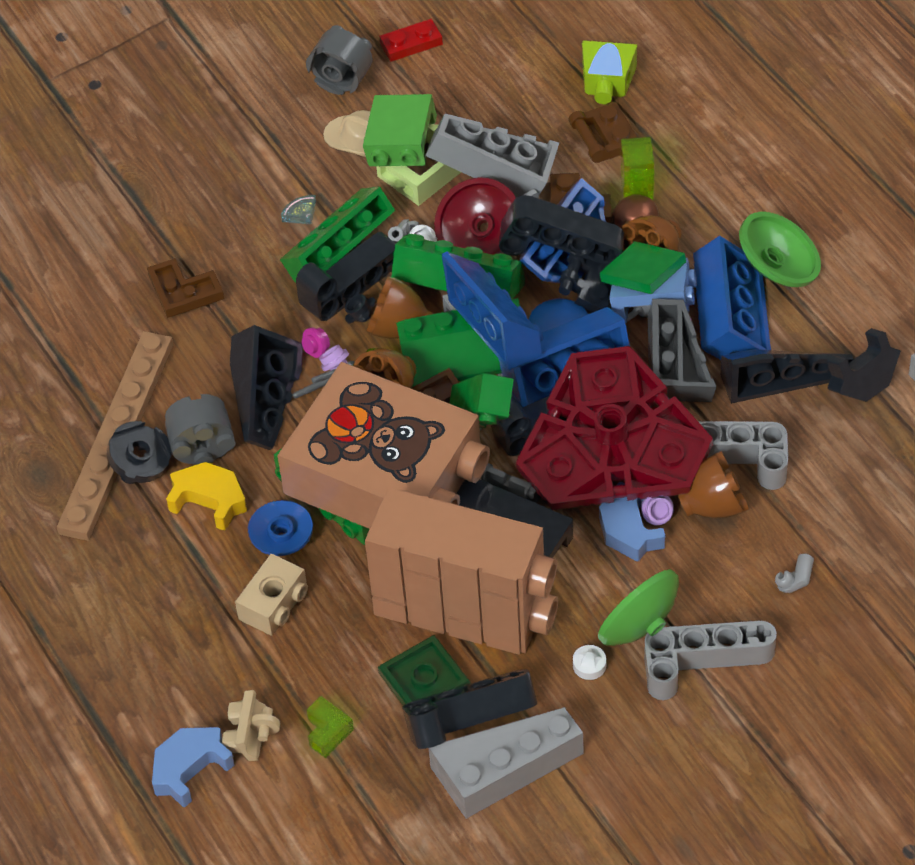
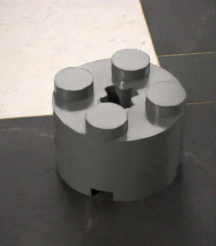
M334 25L330 30L324 32L306 60L308 73L312 71L316 76L314 81L317 85L330 93L343 95L345 91L352 93L357 89L372 65L373 58L370 51L372 45L367 39L359 38L341 26Z
M200 394L201 399L191 400L190 396L172 404L166 411L165 428L172 454L177 460L195 465L203 462L213 464L214 460L222 457L235 447L236 443L224 402L216 396Z

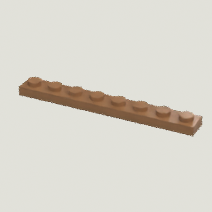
M143 331L57 525L59 535L89 541L117 477V473L112 469L107 458L109 440L115 430L122 424L141 421L174 345L172 337Z

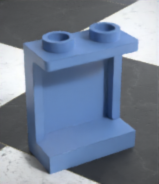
M686 258V263L652 294L612 285L610 292L611 308L625 319V323H627L629 307L651 305L652 299L684 300L689 313L690 305L695 303L693 289L697 286L695 269H690L688 258Z

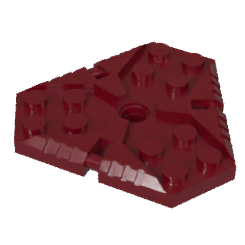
M630 346L571 353L546 402L548 412L547 414H540L516 461V468L526 481L532 484L537 494L551 510L579 507L580 505H598L604 502L614 503V499L627 497V501L637 498H655L661 495L688 494L699 467L710 453L713 446V438L675 396L671 399L668 398L666 385ZM658 404L659 407H657L654 410L651 409L653 406ZM560 416H561V417H564V418H566L567 420H566V421L561 420V419H559V417H560ZM613 481H625L624 485L612 486Z

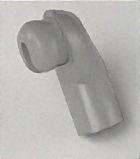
M800 554L797 558L794 572L790 573L786 570L783 574L780 571L775 577L778 589L784 593H792L807 586L810 581L814 558L808 554Z

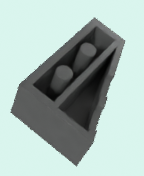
M652 299L648 312V367L666 385L669 399L675 396L679 401L712 402L716 385L714 379H711L706 358L700 350L696 339L697 334L684 300Z

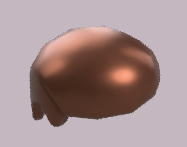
M632 194L623 198L613 210L614 223L620 228L622 225L640 216H659L656 203L651 198L639 194Z

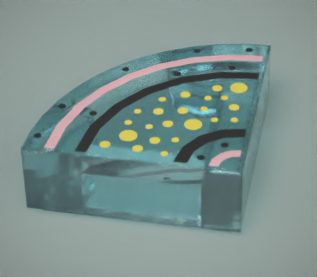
M316 195L302 196L287 204L281 214L282 222L311 224L316 206Z

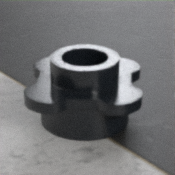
M363 294L351 297L345 304V311L347 312L345 321L348 324L354 321L362 323L368 321L372 315V308L377 303L375 298L370 297L367 299Z

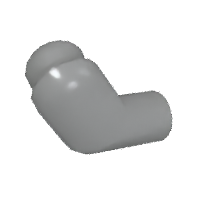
M409 219L402 220L397 227L390 228L388 237L392 241L398 242L404 235H408L419 223L417 221H409Z

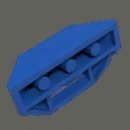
M582 178L577 181L557 204L606 222L603 210L605 206L604 197ZM531 240L526 250L521 254L520 261L542 281L560 283L559 279L562 271L567 270L569 265L567 259L570 253ZM579 270L578 275L581 278L584 272Z

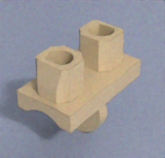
M254 690L244 691L243 700L229 703L228 719L233 725L238 724V729L225 731L222 739V744L232 753H242L248 761H258L261 741H267L268 735L276 734L280 729L279 719L272 716L273 709L259 702L256 699V692Z

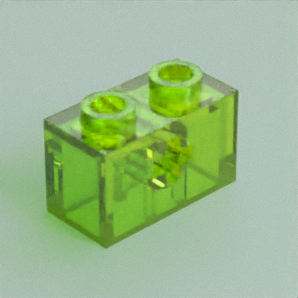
M651 137L621 139V185L623 198L632 194L647 196L654 201V157Z

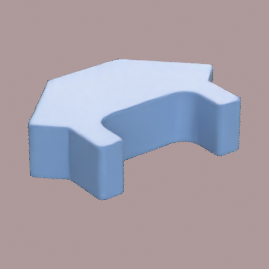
M620 481L617 485H624L625 483ZM627 497L614 499V503H602L599 506V519L607 546L635 561H639L647 551L665 548L664 529L648 530L643 526L639 508L644 499L637 498L627 501Z
M219 727L180 728L155 749L152 785L156 796L171 795L182 807H186L192 802L189 788L184 785L209 763H217L225 771L230 770L234 766L232 752L222 744V734Z

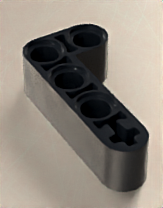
M521 195L512 202L502 219L499 249L504 254L517 256L522 254L531 240L604 265H609L623 252L624 232L617 225L533 196Z
M377 232L326 271L313 262L304 265L296 277L300 305L321 321L331 319L345 308V304L351 297L363 294L392 272L394 250L397 242L392 241L385 233Z
M511 396L509 417L497 421L496 425H491L493 434L507 455H520L540 414H547L548 412L546 402L549 396L524 407L520 405L515 396ZM561 416L559 417V419H561V420H564V421L567 420V419L564 418V417H561Z
M521 669L409 702L402 706L412 743L418 749H426L444 743L446 741L445 734L517 713L532 708L538 703L530 672L527 669Z

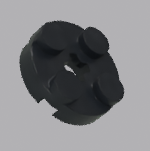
M141 421L127 422L119 426L107 445V458L110 466L128 484L136 482L146 483L158 479L167 470L172 453L169 439L165 433L157 427L152 429L151 427L144 426L145 422ZM134 447H137L139 450H145L147 453L144 454V457H138L133 454Z

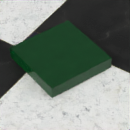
M435 635L378 666V673L403 706L421 698L471 684L470 680Z

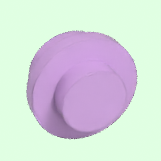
M335 345L319 357L322 363V370H333L341 362L347 363L345 358L349 355L348 351L342 349L340 345Z
M668 496L647 497L641 505L642 516L653 525L665 524L671 519L674 512L673 502Z

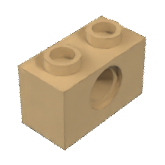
M270 554L235 601L238 619L272 636L279 626L282 627L287 622L290 610L296 602L302 601L308 590L305 570L274 554Z

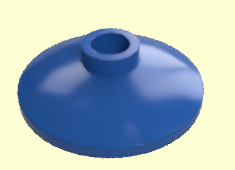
M286 500L273 501L261 506L254 512L248 524L250 541L259 551L268 555L285 556L295 553L308 543L313 533V522L309 512L298 503Z

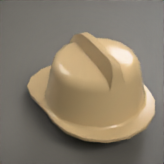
M356 111L350 115L341 116L330 121L323 133L325 142L337 150L365 156L363 142L370 111Z

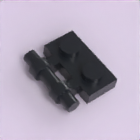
M570 253L567 259L569 263L567 270L562 271L559 279V293L565 296L569 295L571 291L577 293L578 295L574 303L592 313L608 307L612 285L601 282L600 272L608 265ZM579 270L586 273L584 280L579 278Z

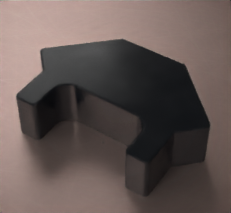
M873 328L865 333L868 341L867 350L848 363L847 359L835 355L827 359L831 373L827 387L828 390L867 402L890 385L901 351L890 347L886 332Z

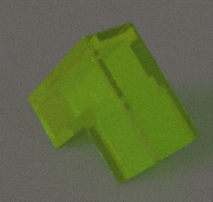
M322 696L307 709L308 721L316 726L308 735L309 746L326 758L354 730L353 720Z

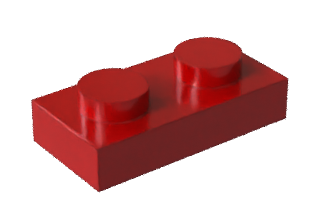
M432 18L379 35L380 44L390 62L443 45L442 35Z

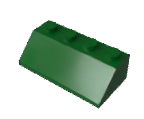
M418 234L404 235L395 244L391 277L404 282L447 291L442 253L450 252L474 261L486 273L490 272L496 284L501 290L505 289L511 299H514L525 286V275L521 261L514 260L507 254L483 253L479 248L453 246V243L445 240L429 241Z
M518 298L511 299L517 307L520 306ZM457 310L396 322L402 355L410 357L416 365V374L412 387L448 368L451 369L458 382L482 373L491 375L502 374L498 357Z

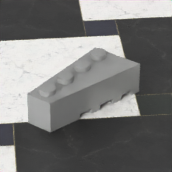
M445 113L432 136L425 156L473 178L482 177L499 181L508 187L516 197L524 195L533 189L540 195L547 183L559 142L549 140L548 144L536 141V136L524 134L523 137L508 134V129L496 127V129L484 128L481 122Z
M565 707L446 741L429 748L431 769L466 819L584 754L583 732Z

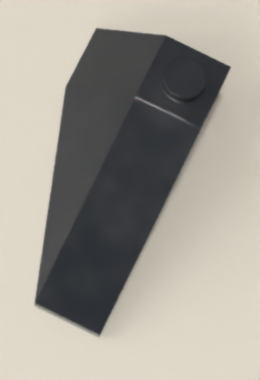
M256 325L231 336L230 369L244 442L271 450L275 445L284 420L282 414L285 406L292 399V387L294 382L299 380L302 372L303 346L301 342Z
M750 349L722 355L720 375L732 404L827 384L831 378L827 364L829 357L835 355L847 359L848 363L854 360L852 354Z

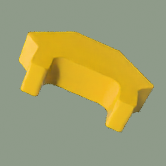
M203 462L170 474L173 488L166 500L168 509L172 513L178 514L185 503L193 502L216 510L214 513L216 528L226 530L234 516L247 512L245 497L233 471Z

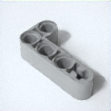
M698 421L713 438V446L708 457L722 451L728 464H757L758 482L762 487L776 490L784 486L788 468V441L786 428L778 422Z
M747 621L664 627L654 636H650L647 633L645 636L644 661L649 694L658 700H667L675 696L678 689V670L760 665L770 662L775 656L777 634L775 627L766 621ZM722 644H731L732 646H724ZM689 646H696V647H699V648H695V649H694V648H689ZM657 648H662V649H664V650H663V651H657V650H655V649H657ZM659 677H666V678H668V679H666V680H660V679H658V678H659Z

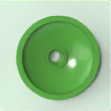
M755 212L749 215L741 224L739 239L742 250L751 265L764 277L783 286L804 287L812 283L818 276L821 269L819 253L808 235L792 221L771 212Z
M671 569L664 570L639 585L609 614L598 632V639L604 645L616 646L635 642L646 636L647 633L650 636H654L660 632L666 625L664 619L671 611L679 588L678 575Z

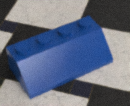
M719 235L693 253L697 279L696 296L701 347L706 353L720 360L722 355L735 351L741 352L750 349L771 350L763 275L751 265L741 248Z
M450 252L442 253L449 302L506 368L511 370L541 356L543 335L539 326L535 323L532 324L527 319L521 306L517 307L512 302L509 293L505 289L501 290L496 284L493 275L490 272L486 273L474 261Z
M605 307L542 332L541 356L511 370H508L500 360L499 363L502 376L514 379L512 395L516 397L522 407L527 406L551 394L571 353L630 346L625 319L609 307Z

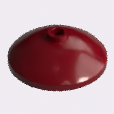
M478 177L460 182L446 193L437 208L434 222L437 241H449L453 243V246L461 248L476 247L481 249L483 253L492 255L504 254L499 249L501 222L516 196L508 187L494 179ZM488 223L487 230L482 232L480 230L481 225Z

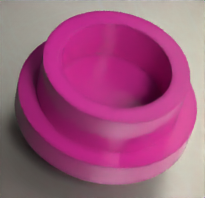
M311 327L303 332V349L312 357L319 358L329 349L330 341L323 329Z

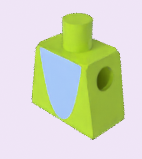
M583 41L582 64L585 93L595 95L594 99L599 104L610 103L612 96H625L637 67V44Z

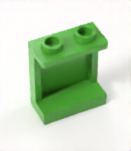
M432 94L374 95L363 142V149L369 166H424L426 164L424 145L429 124H435L437 117Z

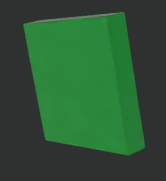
M634 241L622 254L600 272L601 282L652 294L686 263V256L683 252Z

